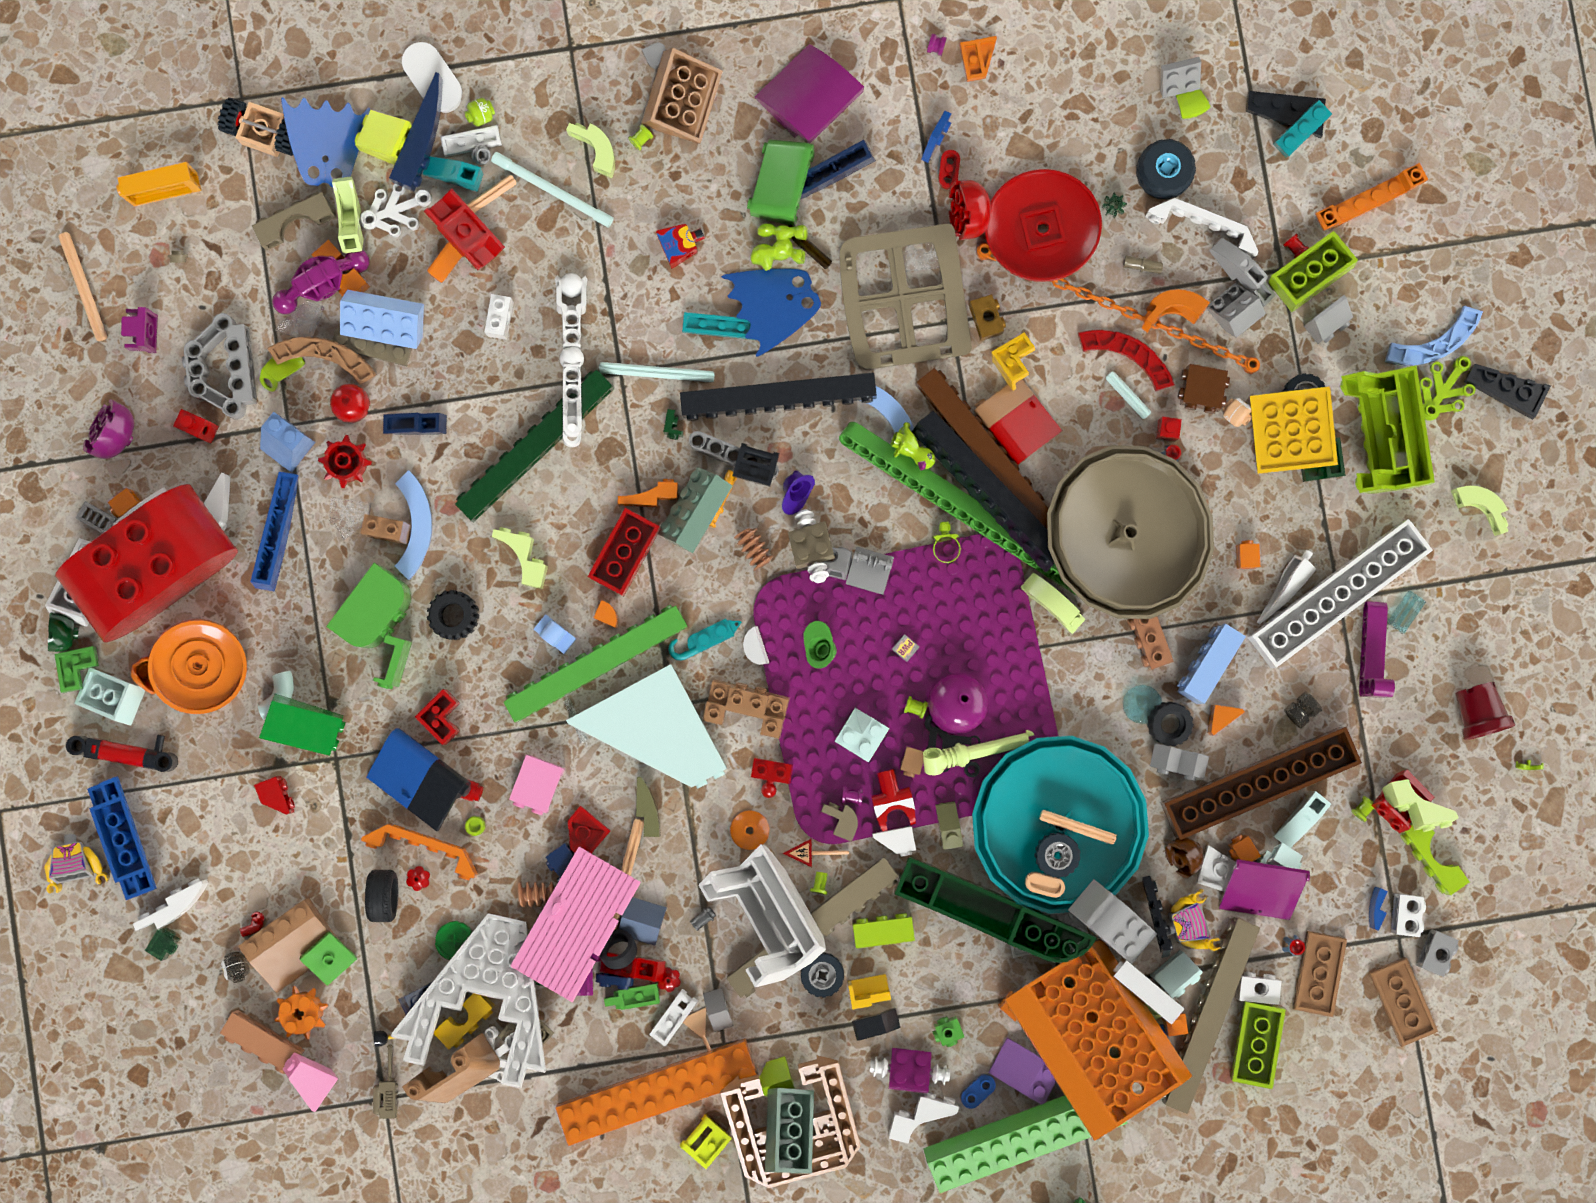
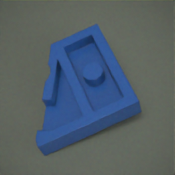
M943 112L929 138L921 159L922 161L928 163L936 146L941 145L945 136L943 133H947L951 126L949 119L952 113Z

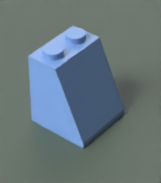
M275 412L269 416L261 427L260 449L291 473L316 443Z

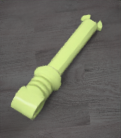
M1026 730V733L971 746L956 743L954 747L942 750L939 748H928L923 752L924 771L928 775H938L944 769L955 767V765L965 767L972 759L1015 750L1028 743V737L1033 736L1034 733Z

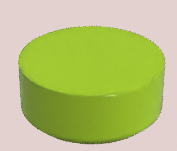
M479 816L470 817L465 823L466 832L472 836L482 834L486 828L485 821Z

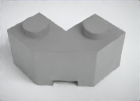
M1155 743L1150 767L1157 768L1158 773L1168 775L1170 771L1184 775V779L1196 781V778H1205L1209 756Z

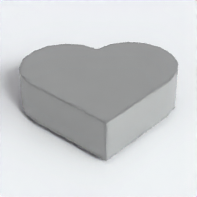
M659 42L642 49L643 55L651 68L656 69L659 67L663 51L666 49Z

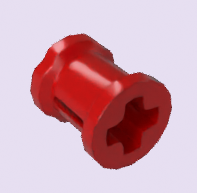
M1297 233L1283 244L1284 247H1288L1295 255L1294 258L1309 249L1308 246H1305L1300 241Z

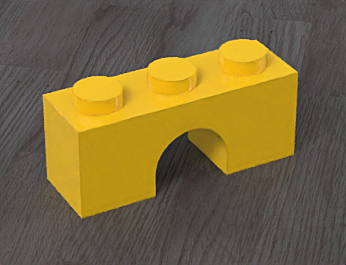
M473 993L463 1003L462 1006L468 1012L467 1022L458 1023L450 1016L434 1031V1035L448 1050L453 1046L455 1048L459 1047L465 1041L462 1037L467 1032L471 1035L479 1027L477 1023L482 1018L486 1020L494 1013L491 1009L495 1005L487 996Z

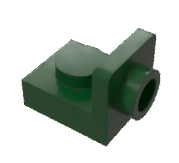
M667 409L663 432L664 435H667V438L678 440L679 437L683 438L684 432L673 430V427L677 428L679 416H676V411L672 409Z

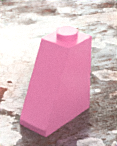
M295 1052L285 1062L283 1071L314 1112L338 1080L332 1069Z

